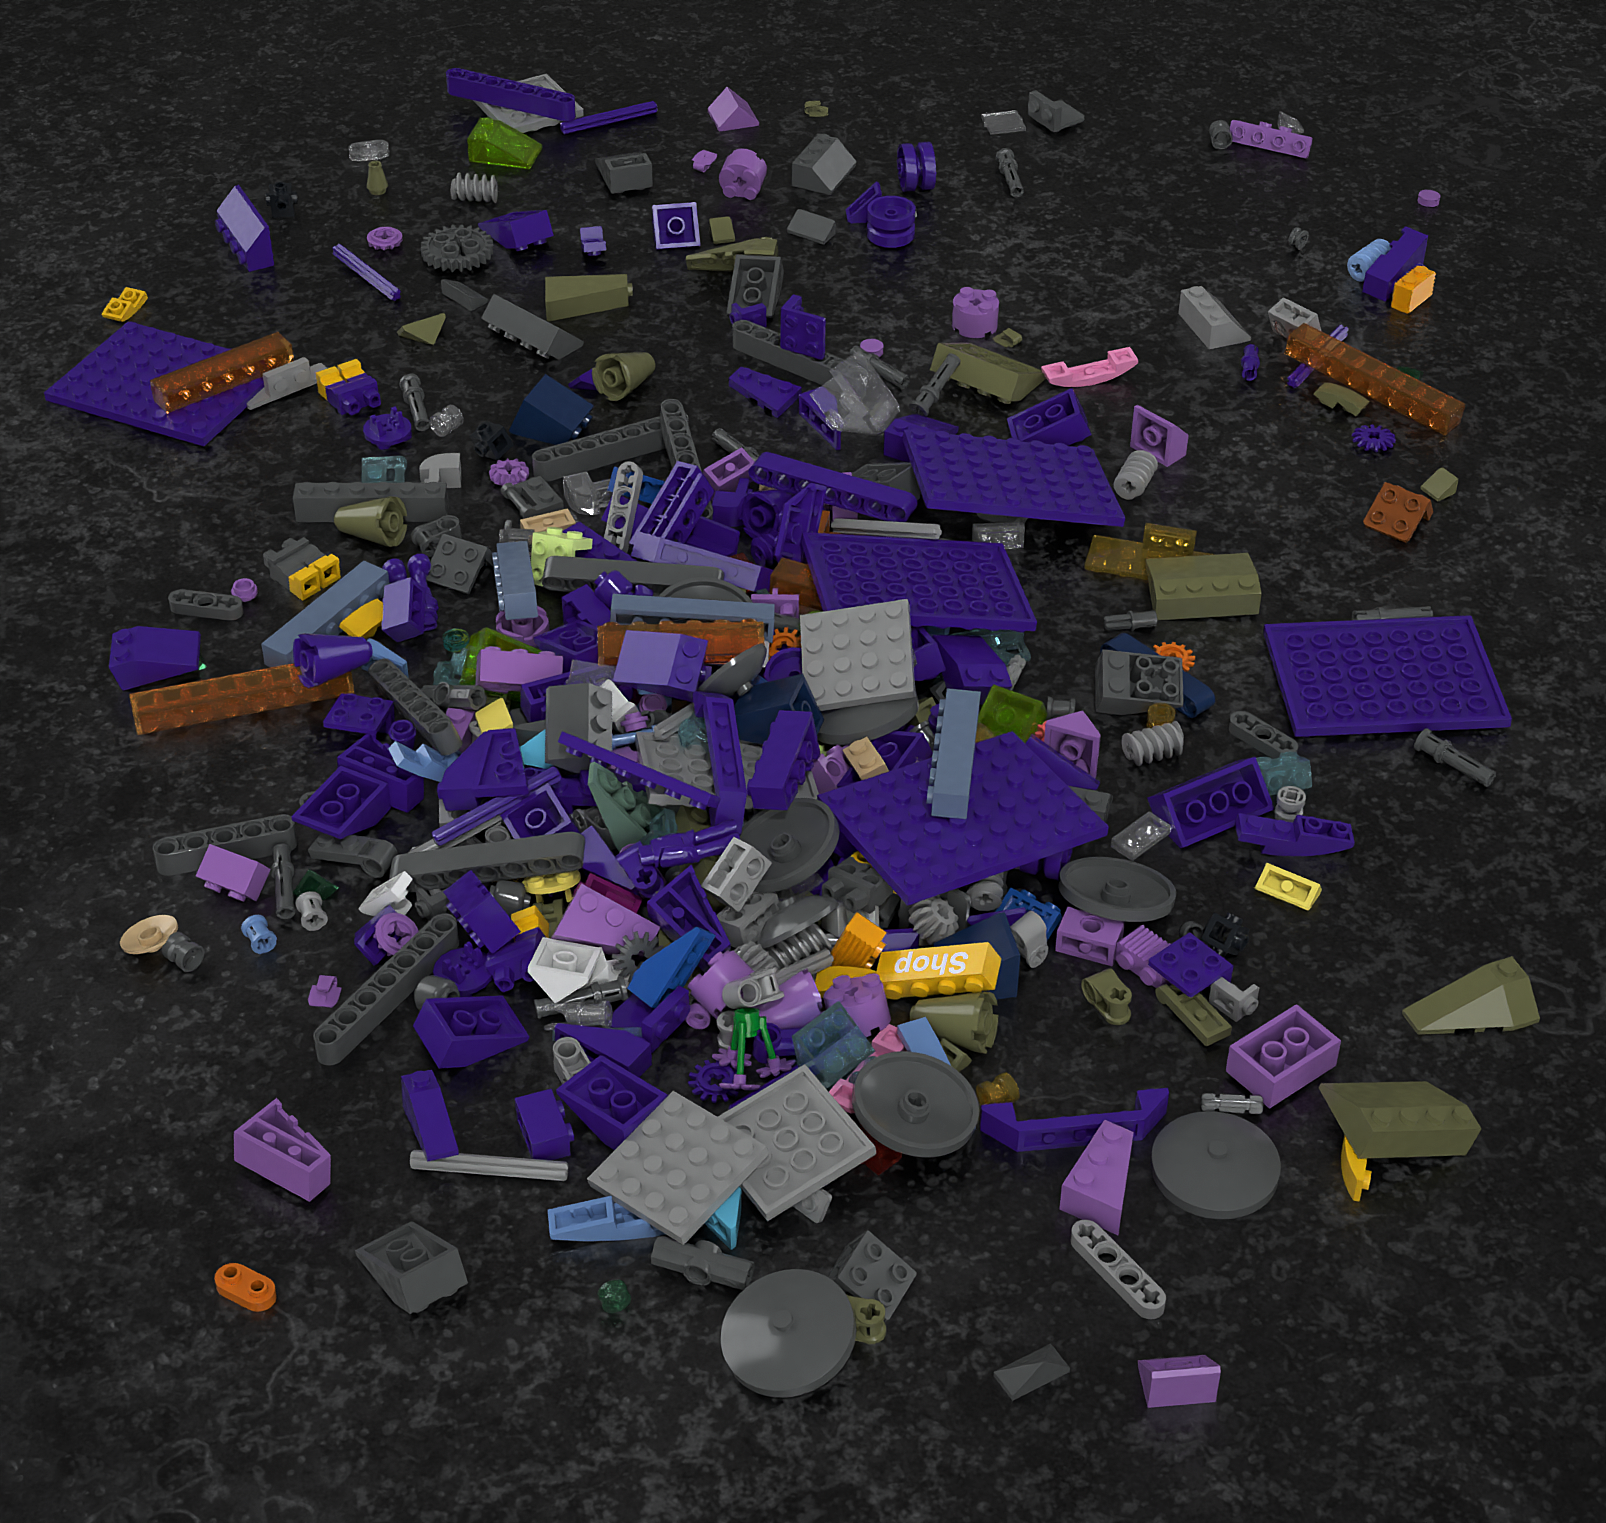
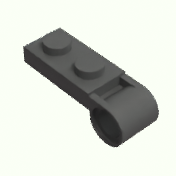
M323 832L320 833L308 849L311 859L359 864L365 873L374 878L383 877L391 866L393 857L398 855L395 846L386 840L349 835L338 839Z

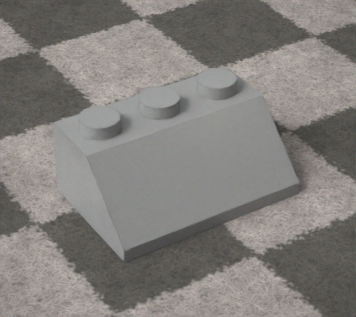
M1194 286L1181 290L1178 314L1208 349L1251 340V336L1224 305L1204 287Z

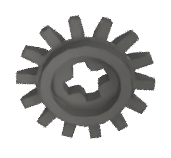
M638 931L633 932V940H629L627 935L622 938L626 944L624 946L618 943L615 945L620 950V954H612L613 959L619 960V963L613 965L614 970L623 969L618 976L625 977L630 974L629 983L632 981L634 972L644 962L641 961L639 966L635 965L634 959L631 958L632 954L637 955L641 950L644 951L643 955L649 959L664 949L663 945L655 947L659 940L656 936L652 941L648 940L649 932H645L643 938H639Z

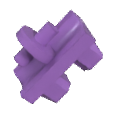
M773 588L772 594H751L753 603L775 604V613L799 619V595L778 594V588Z

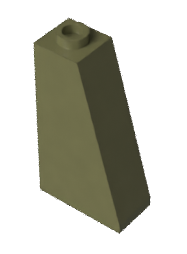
M627 274L545 277L547 321L629 306L628 297H633L632 283L627 282Z

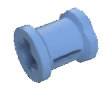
M262 915L248 917L241 926L242 933L251 941L252 950L258 954L272 950L277 940L276 935L267 928V920Z

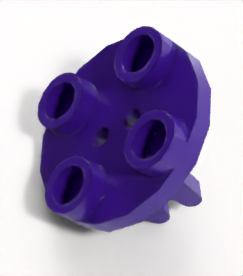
M396 406L391 408V414L370 416V419L363 427V434L366 440L376 444L377 448L382 450L389 449L391 445L408 441L412 438L411 423L402 416L401 411L397 412Z
M470 941L464 944V948L450 950L443 954L435 962L433 975L455 982L460 992V997H472L473 993L485 988L493 979V976L486 968L487 955L479 947L473 948Z

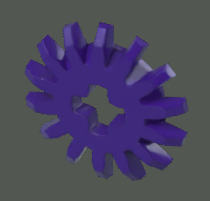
M1370 424L1369 427L1362 425L1361 428H1356L1354 433H1352V437H1355L1352 441L1359 442L1357 446H1362L1367 451L1374 450V452H1378L1381 449L1387 451L1386 447L1392 448V443L1396 442V439H1394L1395 435L1389 429L1385 428L1382 430V426L1375 428L1373 424Z
M705 1060L703 1068L698 1064L695 1066L698 1074L692 1072L689 1074V1077L695 1081H688V1085L695 1088L692 1090L693 1095L702 1094L700 1097L702 1101L708 1099L710 1095H712V1103H716L717 1096L719 1095L724 1102H727L728 1097L726 1093L732 1097L738 1096V1092L734 1089H724L716 1084L710 1085L711 1078L713 1077L717 1080L722 1078V1083H733L734 1074H737V1070L730 1068L731 1063L727 1066H720L718 1060H716V1063L711 1064L709 1060Z

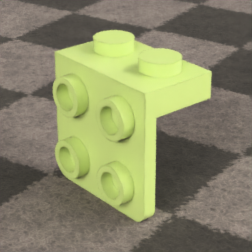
M547 527V531L533 532L531 567L534 584L543 586L544 566L548 557H575V551L592 549L593 539L582 537L583 533L577 531L562 533L563 529L557 527Z

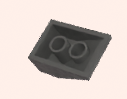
M736 254L727 316H730L731 304L737 303L741 308L763 303L766 306V318L773 317L784 275L781 257Z
M911 462L866 464L852 473L854 477L907 491L913 494L917 500L922 494Z
M413 1221L355 1250L356 1256L392 1301L410 1314L423 1311L430 1303L441 1297L453 1295L458 1288L468 1283L458 1249Z

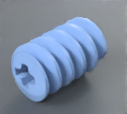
M1376 239L1353 254L1347 263L1348 271L1352 278L1363 282L1366 271L1381 254L1386 255L1390 251V243L1384 239Z

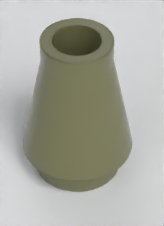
M371 161L368 164L367 189L373 195L384 194L388 183L382 169V164L380 161Z

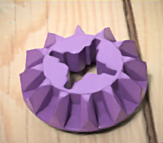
M379 227L367 235L369 246L374 247L375 250H392L394 247L400 246V242L403 241L402 233L392 227Z
M507 458L506 461L498 460L497 464L491 465L489 476L498 485L503 486L509 482L514 485L528 478L529 468L526 467L525 462H519L518 459L509 460Z
M389 913L381 917L374 926L376 929L373 938L377 939L379 943L378 948H383L387 952V956H391L397 953L419 930L415 923L407 916L399 913ZM394 931L397 936L402 937L399 942H396L394 937H390Z

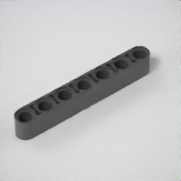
M739 320L733 323L734 349L847 396L861 398L867 395L868 371L864 367L825 352V357L820 360L780 348V333L747 320Z
M676 399L664 400L661 403L660 427L672 469L676 462L680 461L697 465L701 470L683 405ZM699 498L696 504H699L702 498ZM709 501L701 516L713 520V508L711 501Z
M685 413V416H686V419H687V422H688V426H689V417H688V415ZM660 416L537 450L532 454L533 476H541L546 482L665 449L666 445L660 427Z
M550 556L545 561L542 585L552 591L572 592L587 584L595 592L597 585L594 582L604 571L609 574L611 571L617 570L633 584L631 592L635 593V586L643 585L654 592L653 596L658 597L665 589L679 581L697 577L716 578L724 581L725 574L721 569L709 566Z
M380 659L369 667L368 672L379 692L387 700L394 701V708L406 720L410 721L416 730L440 754L450 755L461 748L463 742L450 718L389 659Z
M563 832L400 854L392 859L389 880L405 871L413 879L406 888L408 893L416 892L420 888H423L425 891L448 888L470 870L482 883L576 871L582 868L584 864L585 838L577 832Z
M439 914L433 917L315 1030L313 1038L316 1056L321 1064L335 1065L341 1062L415 990L423 978L433 972L435 962L443 954L458 948L457 920L453 915Z

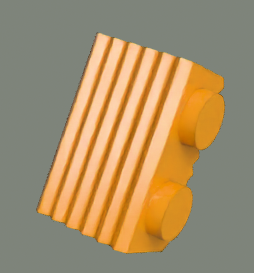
M1416 266L1411 269L1402 279L1395 282L1391 307L1406 314L1414 310L1433 294L1436 273L1425 266Z
M856 912L830 952L834 957L832 966L871 969L876 961L875 959H877L886 946L882 939L887 932Z

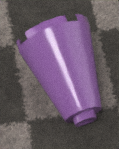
M807 968L779 985L780 991L784 992V997L754 1007H747L759 1009L760 1016H766L767 1023H773L780 1029L802 1027L818 1029L830 1025L826 1010L822 1011V999L817 986Z

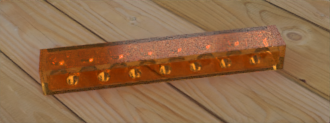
M1303 323L1289 334L1285 354L1445 436L1461 422L1465 403L1306 323Z
M293 663L131 693L129 697L137 735L337 698L341 693L354 694L352 673L349 671L321 685L307 688L298 677V675H302L300 666L295 667Z

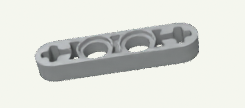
M630 461L624 462L618 468L604 534L606 540L615 546L616 543L620 545L619 548L625 553L628 552L643 479L642 469ZM631 470L635 472L629 478L626 477V473H630ZM629 492L631 495L630 501L625 505H621V495ZM619 517H625V526L621 529H616L615 521Z
M1091 1220L1077 1221L1071 1230L1070 1240L1073 1248L1137 1314L1146 1319L1159 1318L1165 1310L1166 1294L1097 1223ZM1103 1253H1109L1116 1260L1106 1263L1101 1261L1098 1256ZM1124 1275H1131L1137 1279V1282L1128 1285L1121 1282L1119 1278Z

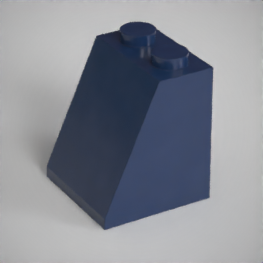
M545 374L523 400L509 432L554 445L576 440L582 432L581 427L586 428L592 420L593 416L590 413L594 405Z
M804 674L753 685V688L746 694L739 696L734 706L738 736L741 741L763 744L765 740H768L770 725L772 722H775L779 710L812 712L817 735L824 722L822 713L817 706Z
M1005 912L993 915L933 943V947L989 942L1001 957V963L995 990H987L985 992L993 993L997 1000L1017 997L1020 953ZM972 992L955 993L953 995L939 994L938 996L943 995V997L961 994H969Z

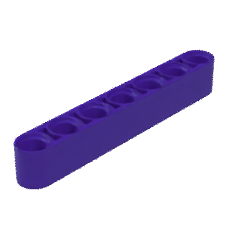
M452 68L446 71L447 92L450 95L561 121H571L576 117L575 96L570 93L460 68Z
M770 452L762 453L748 471L750 478L755 483L795 495L810 483L826 486L824 503L884 521L906 522L918 504L915 496L907 491Z

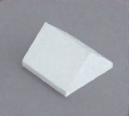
M543 937L528 966V973L552 1001L557 1003L588 983L602 948Z

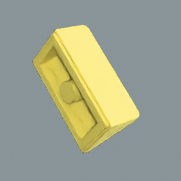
M503 698L475 712V718L481 734L488 730L513 728V721Z
M1266 863L1255 886V890L1306 911L1310 910L1322 891L1320 884L1269 863Z

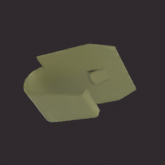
M807 101L805 103L804 111L806 114H809V117L828 116V107L821 106L820 101Z
M1008 328L992 339L1007 348L1021 342L1022 336Z

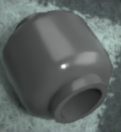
M499 880L496 886L491 885L490 893L510 918L511 914L530 907L531 894H526L523 883Z
M435 975L423 978L414 991L415 1005L419 1011L426 999L460 997V992L454 981Z

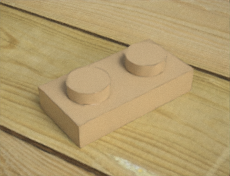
M568 509L520 520V528L528 542L532 541L533 532L547 531V527H557L565 530L576 524Z
M868 737L854 741L850 746L842 750L860 780L889 772L885 762Z

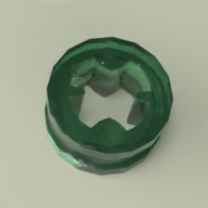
M621 1280L609 1281L603 1284L597 1292L602 1308L608 1313L621 1311L631 1302V1295L627 1291V1286Z

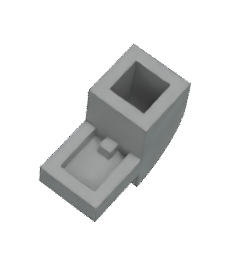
M460 453L437 454L425 459L421 463L419 468L421 483H447V488H461L462 470Z

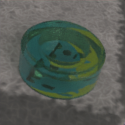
M453 628L443 634V646L450 652L464 651L470 645L469 634L464 629Z

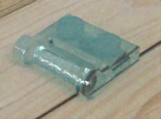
M403 456L362 458L361 482L404 483L405 470L407 468L406 458ZM393 468L395 470V481H387L388 469Z

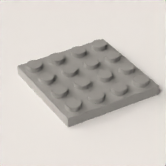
M547 74L517 81L565 92ZM473 100L508 137H516L521 133L533 132L543 127L555 126L558 123L565 122ZM575 102L576 119L584 115L583 108Z
M908 599L800 615L802 673L820 711L916 697L910 605Z
M805 1064L718 1116L720 1119L763 1143L768 1148L769 1155L740 1185L741 1189L767 1221L877 1154L874 1144Z
M672 1091L587 1180L590 1187L606 1197L612 1196L614 1202L684 1245L769 1155V1151L763 1143Z

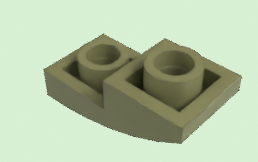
M1324 383L1314 393L1324 405L1333 409L1339 403L1345 411L1355 416L1370 402L1360 394L1332 383Z

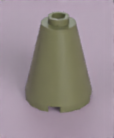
M646 352L604 354L596 359V366L592 368V377L595 387L600 394L604 393L609 397L606 399L610 401H618L630 394L655 371V361Z
M388 496L340 507L334 515V523L340 532L386 547L400 545L405 537L407 524H403V516H407V511L400 498Z
M984 991L919 1000L911 1008L910 1021L926 1017L937 1038H945L952 1044L977 1053L986 1054L987 1050L985 1047H992L997 1033L998 1015L993 1014L992 1005L998 1006L997 999L993 993Z

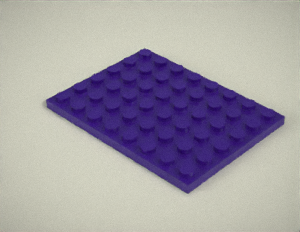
M128 321L46 390L44 395L46 401L205 446L247 407V403L265 387L263 373L284 364Z
M918 428L904 430L902 439L926 508L1118 527L1124 526L1125 516L1094 450L1088 446L1072 447L1063 443L1052 445L1036 440L1022 442L1015 438L1003 440L993 436L973 437L967 433L954 435L945 431L934 433L925 432Z
M802 532L801 544L823 612L908 599L912 627L936 626L942 629L960 627L966 630L980 628L991 631L1013 630L1016 632L1036 630L1037 620L1003 543Z
M1471 615L1264 624L1263 634L1295 737L1423 731L1426 728L1431 731L1511 726V715Z
M1013 731L975 743L967 819L931 816L932 804L927 803L928 786H932L929 785L932 757L817 795V800L825 803L833 812L838 821L839 830L907 906L1107 836L1109 828Z

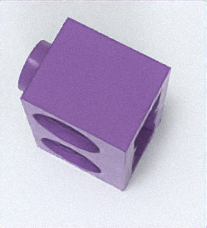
M837 744L826 752V757L822 753L819 759H812L814 767L811 771L819 794L837 789L836 785L851 767L842 751L851 744H847L844 747Z

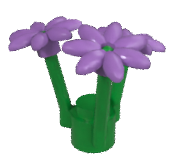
M740 1008L735 1010L731 1046L728 1047V1050L719 1048V1054H712V1058L718 1060L720 1066H727L731 1063V1066L737 1070V1074H734L733 1083H719V1085L724 1089L757 1090L760 1088V1085L746 1084L744 1066H751L752 1062L749 1061L751 1055L745 1054V1038L757 1036V1031L761 1030L769 1056L767 1059L768 1063H766L767 1067L756 1070L761 1078H766L771 1074L778 1076L780 1071H790L796 1061L795 1059L786 1061V1058L780 1060L779 1056L775 1055L767 1029L766 1016H760L759 1009Z

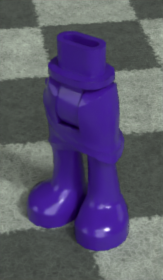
M416 554L408 561L409 577L426 589L424 631H429L437 627L436 620L438 619L437 611L439 607L426 581L431 570L430 559L425 554ZM390 559L384 563L382 569L388 571L389 583L407 578L406 568L401 560Z
M731 819L694 832L692 829L684 833L667 834L650 840L648 845L637 846L641 866L654 864V867L658 868L660 863L661 867H674L688 863H699L701 859L711 856H721L732 838L735 837L740 840V836L737 832L735 820Z

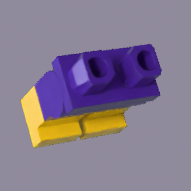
M358 359L339 364L338 369L334 366L316 372L318 393L334 408H337L340 415L346 413L354 415L359 413L363 407L370 406L374 408L381 405L377 381L362 370Z
M535 905L511 914V920L521 932L494 954L490 951L487 953L486 968L493 976L494 983L502 992L513 989L514 981L523 978L525 981H534L533 977L528 973V966L542 938H549V923Z

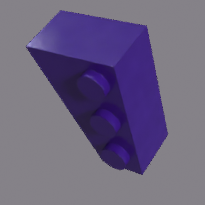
M1405 226L1401 230L1402 237L1398 241L1393 240L1389 244V247H1391L1390 251L1386 255L1381 254L1366 271L1362 292L1385 302L1393 295L1395 282L1402 279L1414 267L1425 266L1423 263L1428 235Z
M587 584L562 597L564 625L579 619L610 632L611 611L595 596L593 590Z
M376 734L364 735L337 757L338 768L343 766L388 783L390 804L398 810L408 813L424 799V777L398 767L388 749L390 745L379 742L376 739Z
M692 865L647 901L648 917L656 925L660 926V929L673 942L695 927L710 931L716 935L697 965L704 973L711 968L708 963L718 952L731 951L729 939L716 913L713 911Z
M472 870L468 871L443 891L450 901L446 906L479 948L485 945L494 954L521 932Z

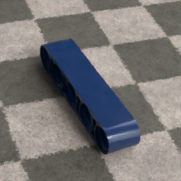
M1127 633L1119 634L1104 643L1100 648V652L1102 650L1159 655ZM1183 670V707L1175 709L1189 718H1194L1215 704V695L1207 685Z

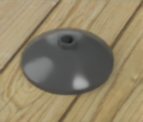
M761 643L740 653L713 673L697 691L721 693L727 697L733 696L736 693L739 696L746 694L753 688L751 682L757 677L763 667L767 648Z
M810 895L797 900L790 896L777 904L779 910L766 921L759 934L757 944H761L764 949L802 931L837 908L839 905L837 900L830 896Z

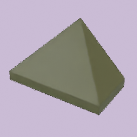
M445 313L403 325L397 331L398 336L434 345L445 321Z

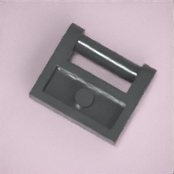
M541 476L533 477L514 485L509 482L501 488L503 496L515 504L520 510V515L523 519L564 509L563 500ZM520 495H523L531 505L527 504Z

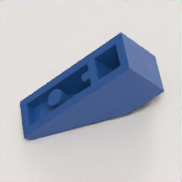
M695 927L644 961L640 968L634 972L632 981L627 989L650 1007L656 1008L678 986L684 987L716 935L710 931Z

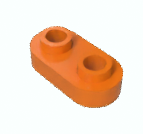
M229 1263L223 1265L215 1274L214 1279L218 1293L251 1311L260 1312L267 1310L276 1301L277 1294L274 1282L242 1264Z

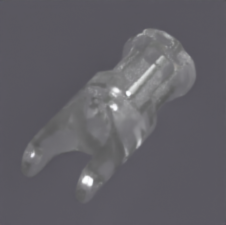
M603 1000L601 1004L566 1002L546 1004L541 1007L543 1011L556 1010L561 1012L566 1019V1022L562 1024L580 1026L602 1025L604 1028H610L612 1025V1006L608 1000ZM558 1023L548 1024L544 1026V1029L554 1030Z

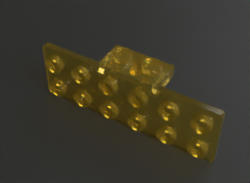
M1146 523L1143 543L1094 535L1085 562V569L1148 580L1145 559L1215 554L1194 551L1197 533L1195 530Z

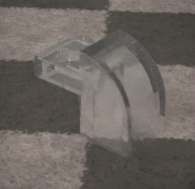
M587 472L563 476L564 497L569 507L585 515L600 514L599 508L608 506L613 492L607 491L610 479L593 483Z

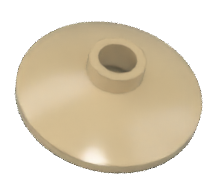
M156 915L146 918L131 926L123 934L120 946L124 952L129 954L156 952L162 948L171 934L177 932L178 923L170 915Z

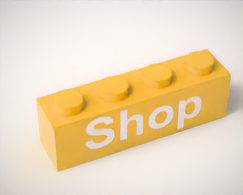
M989 942L887 951L880 954L876 974L879 975L880 981L883 983L887 999L898 1000L903 997H927L928 995L939 994L953 995L963 992L977 993L995 990L1001 957Z

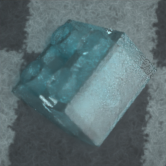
M840 1001L834 1003L792 1035L798 1068L805 1064L825 1088L833 1085L875 1052V1049Z

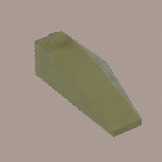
M762 237L761 239L755 238L687 255V269L733 272L736 254L778 257V242L770 237Z
M1512 956L1486 964L1402 1011V1015L1418 1035L1454 1033L1456 1029L1473 1028L1474 1032H1484L1485 1028L1501 1027L1502 1031H1514L1539 1023L1540 1020L1529 976Z

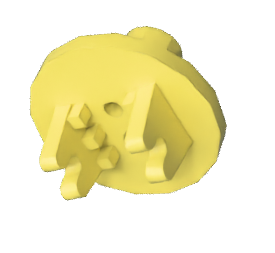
M576 870L526 877L522 883L525 885L526 892L536 895L537 903L544 902L543 894L565 891L568 903L573 898L571 887L579 883L581 876L580 872Z

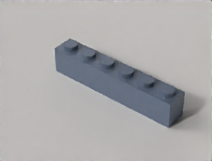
M527 541L497 543V552L492 553L499 611H505L506 620L538 617L536 590Z
M362 561L261 644L264 664L287 675L292 674L300 667H295L293 660V642L295 639L300 638L298 635L303 633L339 635L343 631L339 628V625L347 616L364 604L377 598L381 600L384 597V586L389 584L388 571Z
M613 594L610 633L625 634L626 630L676 633L688 636L701 634L715 638L730 636L736 639L761 640L773 643L775 604Z
M947 688L946 699H940L929 785L932 786H928L927 803L932 804L931 816L967 819L981 692Z

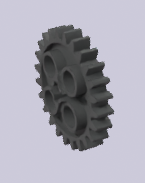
M452 225L449 229L443 226L442 231L435 229V233H428V237H423V242H421L423 261L427 262L428 266L434 265V269L442 267V271L450 269L451 272H454L455 269H459L460 272H463V268L472 270L471 266L479 268L480 263L486 264V259H491V255H493V239H491V235H486V231L480 232L479 227L473 230L471 225L467 228H464L463 225H460L459 228Z

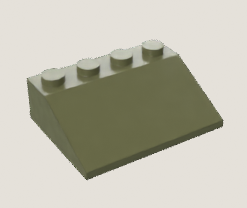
M938 343L930 368L931 371L936 372L949 353L955 354L959 357L961 363L953 372L949 381L952 378L958 381L957 385L965 388H971L972 386L977 388V392L982 395L991 396L993 394L998 396L997 400L1006 404H1011V401H1021L1046 379L1040 369L972 343Z
M1248 553L1145 559L1152 607L1156 611L1157 620L1259 614L1262 593L1258 573Z
M1427 1081L1321 1083L1319 1086V1090L1358 1159L1466 1155L1481 1131L1480 1125L1466 1104Z

